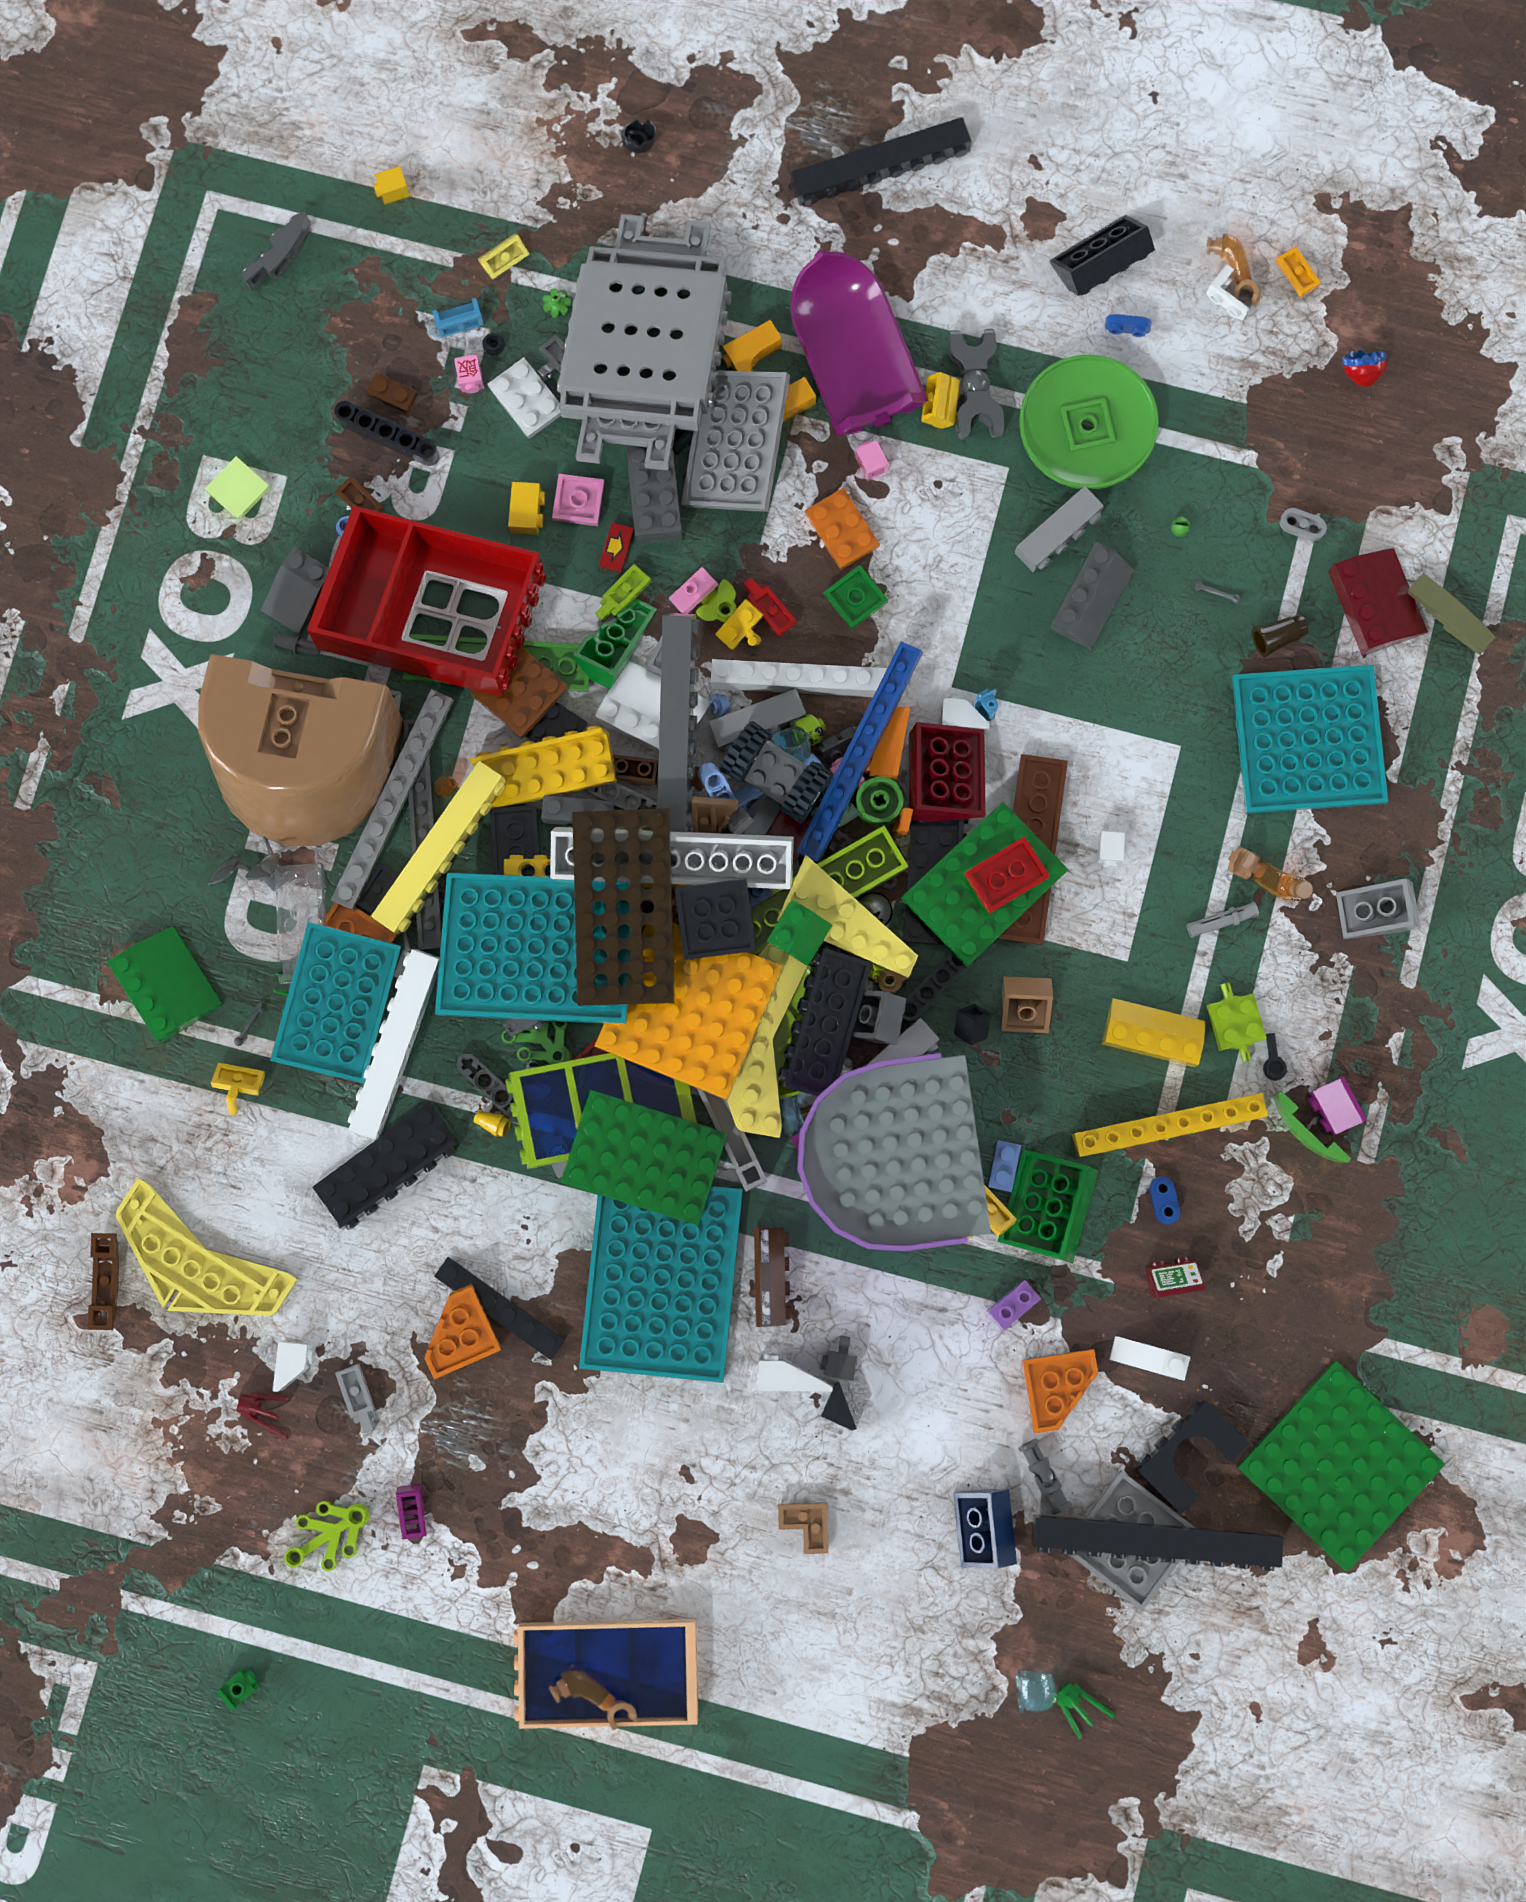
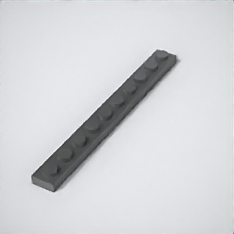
M417 719L403 720L405 743ZM430 751L408 795L412 856L435 825ZM439 879L437 880L438 885L431 894H427L423 900L425 901L424 906L416 913L418 948L420 951L441 949L442 919Z

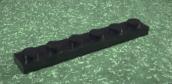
M447 1257L434 1275L435 1278L453 1291L472 1284L485 1314L548 1359L552 1360L564 1343V1338L452 1258Z

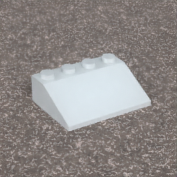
M629 661L595 715L597 722L659 753L661 676ZM698 696V705L693 709V715L697 716V730L710 707V701Z

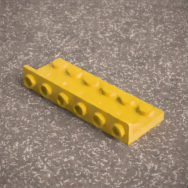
M591 726L586 728L587 731L585 732L570 731L564 733V736L559 738L548 736L542 738V742H523L520 744V747L516 748L509 746L501 747L498 749V752L491 754L490 752H480L476 754V757L470 758V764L475 767L480 761L506 780L504 791L500 796H496L493 799L491 808L509 807L543 799L544 795L557 796L617 782L609 732L604 728H600V726Z

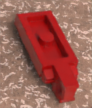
M752 578L744 583L745 589L750 594L747 596V599L764 614L762 618L778 637H781L797 624L796 619L768 586L766 587L762 584L759 587Z

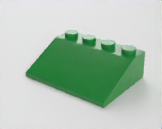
M174 926L125 949L107 961V964L156 1041L165 1043L223 1005Z
M1023 1150L1007 1209L1015 1216L1017 1221L999 1236L998 1242L1073 1264L1098 1170L1087 1165Z

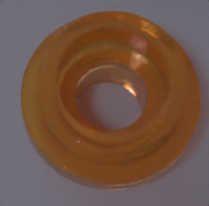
M443 776L434 784L436 794L444 797L452 795L458 786L456 780L452 779L451 776Z

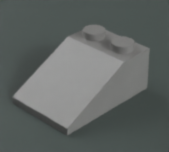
M1407 878L1336 893L1343 939L1392 934L1421 928L1413 882Z

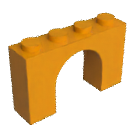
M769 320L724 345L723 355L721 356L725 366L727 368L731 367L733 371H752L759 360L782 348V338L772 321ZM805 377L788 387L783 422L816 404V395Z

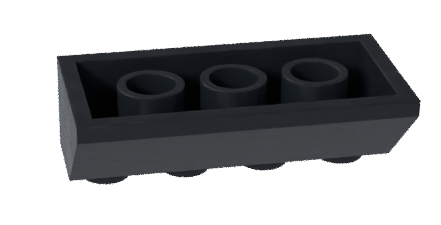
M1124 215L1049 261L1066 288L1075 295L1080 296L1089 293L1095 286L1107 282L1110 277L1118 272L1127 270L1133 263L1147 258L1148 254L1155 251V247L1148 226Z

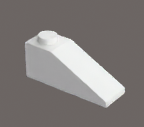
M1115 1336L1109 1360L1185 1380L1190 1357Z

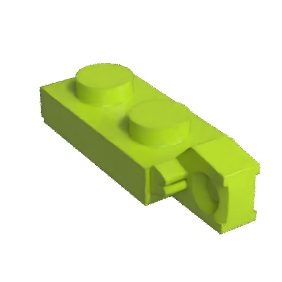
M633 564L603 595V599L600 601L602 607L596 612V617L603 623L611 615L616 617L618 612L628 606L652 582L651 578Z

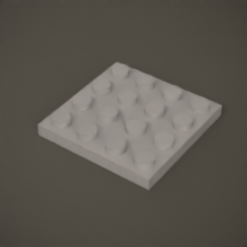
M1121 1470L1085 1517V1519L1194 1527ZM1077 1551V1555H1070L1142 1612L1181 1560L1176 1559L1175 1563H1165L1160 1561L1161 1558L1151 1557V1561L1136 1560V1556L1126 1555V1559L1111 1558L1109 1553H1101V1557L1087 1556V1552Z

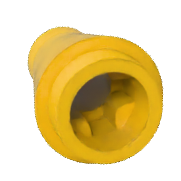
M478 1110L474 1117V1123L480 1125L496 1137H505L511 1126V1120L502 1114Z

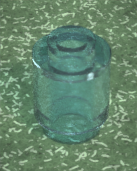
M796 1097L779 1099L781 1129H784L785 1133L799 1131L798 1126L803 1125L800 1103H797Z

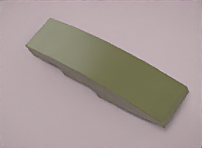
M1423 573L1408 589L1407 594L1426 607L1425 611L1443 624L1444 630L1477 654L1481 655L1495 640L1496 637L1475 615L1426 574Z

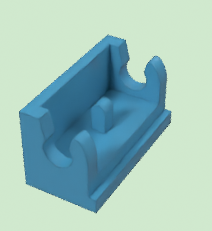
M476 298L472 299V303L439 313L437 310L432 311L441 338L484 325Z

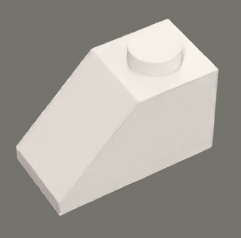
M957 695L943 698L941 725L984 729V733H988L989 723L967 699H962L961 696Z
M278 1342L273 1391L284 1390L309 1369L315 1357L312 1344Z

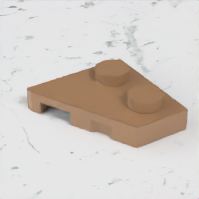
M693 796V832L721 834L722 829L728 824L730 816L737 810L739 800Z

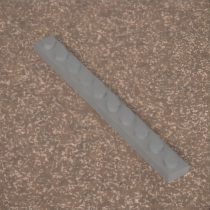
M432 689L430 690L331 901L354 911L453 703L452 698Z

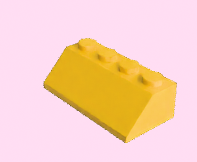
M1112 998L1101 1044L1196 1067L1199 1065L1204 1045L1205 1021Z

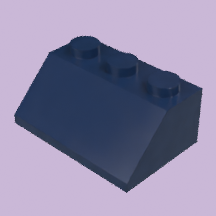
M986 1489L953 1493L961 1567L999 1569L1017 1564L1009 1489Z

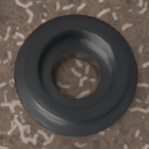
M489 333L483 338L482 347L488 355L496 356L503 352L505 341L500 334ZM493 342L498 343L495 348H491L490 345Z

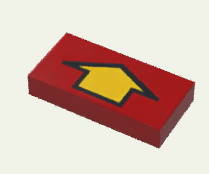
M611 523L599 568L622 574L634 534V528Z

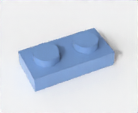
M997 1140L988 1188L1012 1192L1021 1145Z

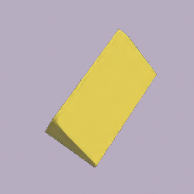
M513 234L478 258V261L489 276L494 279L528 256L529 252L518 234Z

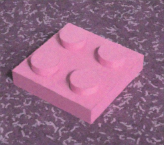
M559 474L552 520L598 526L605 485L604 479Z

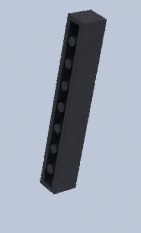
M963 117L791 171V184L799 206L812 205L820 199H831L845 191L853 192L867 184L875 185L889 177L897 178L911 170L919 171L933 163L941 164L946 159L962 157L970 152L972 141Z

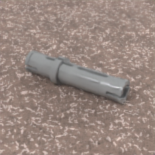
M1255 902L1237 908L1230 907L1228 911L1187 923V931L1189 936L1194 938L1195 936L1232 924L1236 926L1241 921L1259 916V910Z

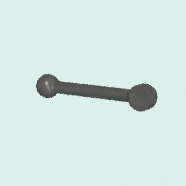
M1200 581L1194 585V589L1198 592L1203 590L1230 599L1235 604L1241 601L1239 595L1233 596L1206 587Z
M407 930L402 932L405 956L408 952L411 953L412 950L409 946Z
M259 1002L256 1005V1011L242 1033L234 1039L236 1046L243 1044V1038L259 1013L264 1011L265 1004Z

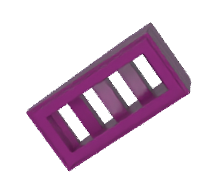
M421 1484L397 1487L396 1499L402 1540L427 1536ZM416 1496V1497H413V1498H405V1499H404V1497ZM417 1504V1507L405 1509L404 1507L406 1505ZM418 1514L419 1516L417 1518L406 1519L405 1517ZM420 1524V1528L407 1529L406 1527L407 1525Z

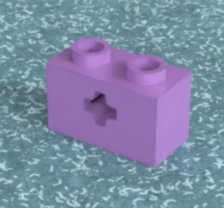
M1022 1280L986 1312L1005 1331L1041 1298L1026 1280Z

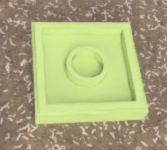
M236 456L205 490L240 521L268 492L270 486Z

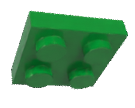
M860 565L823 592L824 597L851 630L888 603L886 596Z

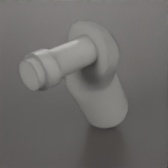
M903 770L900 778H897V784L903 796L909 802V787L904 780L908 771Z

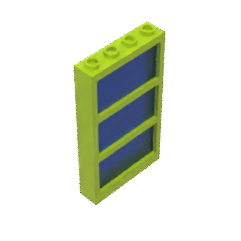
M612 1053L510 1072L509 1079H506L508 1094L512 1093L514 1102L510 1103L512 1116L517 1117L519 1126L515 1127L517 1141L522 1140L523 1150H520L522 1165H527V1169L567 1161L590 1090L697 1123L688 1084Z

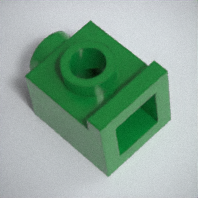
M243 1668L216 1693L227 1707L233 1711L260 1686L257 1684V1677L250 1670L246 1671ZM235 1685H239L242 1688L241 1693L234 1688Z

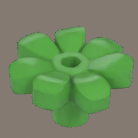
M556 288L551 289V296L544 295L543 302L546 303L543 305L544 311H551V315L554 318L559 317V312L562 315H566L568 313L567 307L572 304L571 298H567L568 294L565 290H561L558 293Z

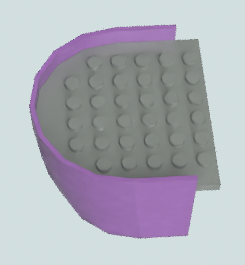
M936 1053L879 1061L844 1073L815 1099L800 1130L798 1172L809 1204L835 1233L867 1249L910 1251L968 1243V1236L991 1233L965 1055L941 1058V1054Z

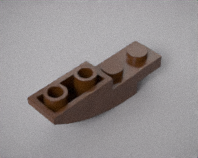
M613 754L617 780L658 788L659 760ZM696 766V775L691 780V786H695L696 792H703L704 787L698 777L700 767Z

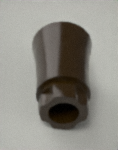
M1301 614L1294 617H1286L1276 622L1253 627L1252 639L1259 654L1267 657L1276 650L1298 641L1299 638L1308 634V625Z

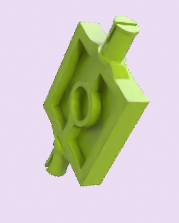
M1230 982L1221 984L1224 999L1207 1005L1219 1051L1239 1049L1242 1063L1251 1061L1248 1046L1267 1039L1254 993L1245 996H1233Z

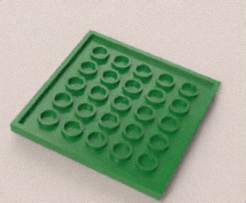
M1334 1361L1240 1462L1237 1468L1344 1571L1348 1572L1446 1464L1337 1361Z

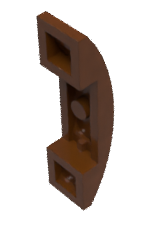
M91 1233L90 1257H93L91 1305H88L87 1330H113L119 1286L117 1234Z

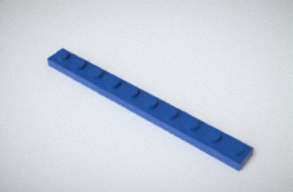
M902 641L900 642L796 851L799 855L804 857L807 855L812 861L820 862L923 654L921 649Z

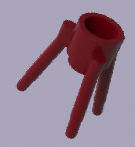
M252 1392L250 1396L243 1394L237 1404L238 1413L244 1414V1418L254 1421L284 1439L289 1438L287 1434L256 1417L258 1414H262L277 1420L280 1419V1415L262 1409V1402L258 1400L287 1401L289 1399L288 1396Z

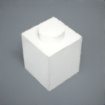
M1101 831L1098 835L1097 863H1103V867L1116 868L1117 864L1121 865L1124 861L1125 833Z

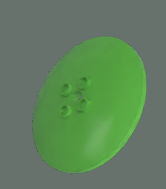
M1100 355L1072 356L1047 367L1035 378L1028 388L1022 402L1019 418L1021 439L1033 463L1051 479L1077 489H1082L1084 486L1087 489L1106 488L1132 476L1148 459L1156 442L1159 425L1157 406L1144 380L1127 365ZM1090 421L1094 428L1086 431L1082 428L1081 423Z

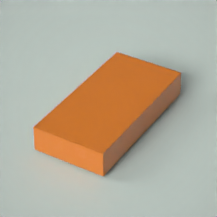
M905 807L900 811L898 819L894 823L893 838L901 839L908 833L913 809Z

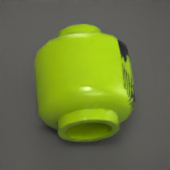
M809 714L793 722L790 735L797 747L801 746L804 749H808L823 741L826 726L821 718L817 719L814 715Z

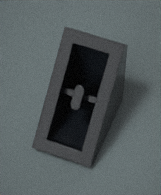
M836 1382L825 1403L821 1417L853 1431L857 1429L841 1385L839 1382Z

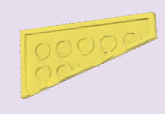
M805 855L777 921L780 920L792 899L832 924L823 941L909 978L918 955Z

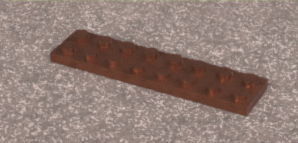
M1021 754L1013 812L1055 855L1068 760ZM1051 887L997 939L1042 946L1044 943Z

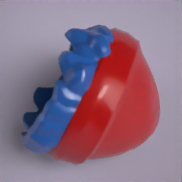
M1360 349L1357 353L1351 351L1349 355L1346 354L1342 358L1345 374L1361 387L1372 386L1384 371L1387 370V355L1383 351L1371 354L1365 353L1363 349Z

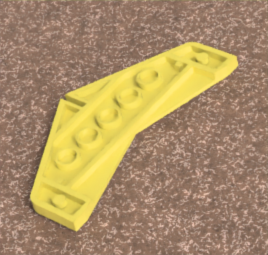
M768 944L759 954V957L782 965L783 969L727 1102L734 1123L739 1130L780 1138L782 1123L773 1037L807 966L773 945Z
M137 1178L116 1211V1219L162 1308H166L175 1292L179 1291L167 1311L272 1316L280 1310L299 1280L288 1272L206 1249L156 1190L141 1178Z

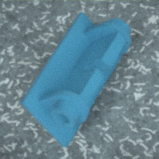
M996 688L992 691L986 689L979 693L973 705L986 721H991L995 717V712L998 708V702L995 699Z

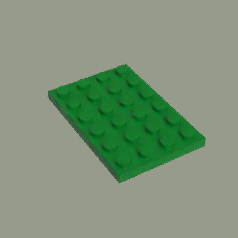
M1002 802L904 894L901 899L968 967L1069 869ZM1025 836L1050 877L988 914L964 876V873Z
M590 1090L560 1183L699 1226L727 1133Z

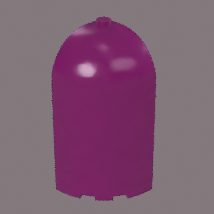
M827 250L817 252L814 258L800 271L794 283L791 295V316L795 331L837 436L862 432V427L872 424L877 428L892 422L890 417L901 412L906 415L926 403L928 398L879 280L865 264L849 254L829 252Z

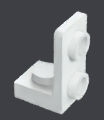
M1226 265L1210 284L1206 294L1212 302L1226 308L1232 317L1243 320L1249 308L1226 291L1233 281L1231 276L1234 271L1233 268Z

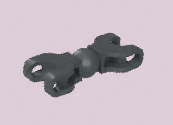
M992 328L984 329V333L980 338L981 344L976 347L968 346L964 342L959 330H950L947 338L948 358L953 365L960 369L961 377H963L961 387L964 394H966L964 404L960 407L957 413V420L955 421L956 435L959 440L967 439L971 431V422L974 421L984 422L988 426L992 438H1001L1004 432V412L1002 407L991 398L989 390L990 380L986 374L988 364L997 349L995 331Z

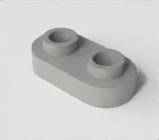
M1296 508L1287 509L1280 518V526L1285 532L1309 541L1320 540L1327 530V525L1322 518ZM1288 519L1294 520L1295 525H1290ZM1314 527L1317 533H1312L1309 528Z

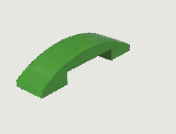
M1282 1091L1276 1092L1273 1095L1275 1105L1282 1120L1303 1145L1316 1154L1334 1162L1348 1163L1351 1160L1335 1142L1324 1146L1292 1115L1299 1107Z

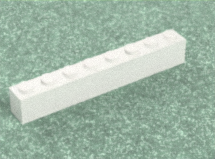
M712 659L711 687L712 689L782 693L797 689V692L801 694L873 697L887 668Z
M412 949L411 953L408 952L403 962V966L406 967L403 975H399L395 985V988L398 989L395 998L392 997L388 1004L387 1011H390L387 1020H384L381 1024L379 1033L382 1036L379 1043L376 1042L373 1047L372 1056L374 1058L372 1064L368 1065L365 1070L364 1078H366L364 1087H360L356 1095L358 1104L356 1109H353L349 1115L348 1123L351 1124L348 1130L372 1139L381 1137L439 973L440 957L418 949Z

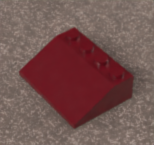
M1394 548L1358 555L1335 563L1328 571L1362 656L1428 633L1415 599L1407 594L1410 586Z
M922 722L915 723L909 733V808L913 809L911 820L937 822L984 818L986 816L984 729Z

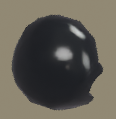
M635 119L630 124L625 125L621 131V140L625 148L637 154L650 151L657 137V129L650 120L641 123L638 119Z

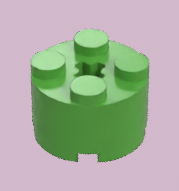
M877 776L865 781L860 786L856 796L858 816L865 824L871 827H889L898 819L899 813L902 810L904 802L902 791L898 784L888 777ZM882 798L883 804L877 806L876 801Z

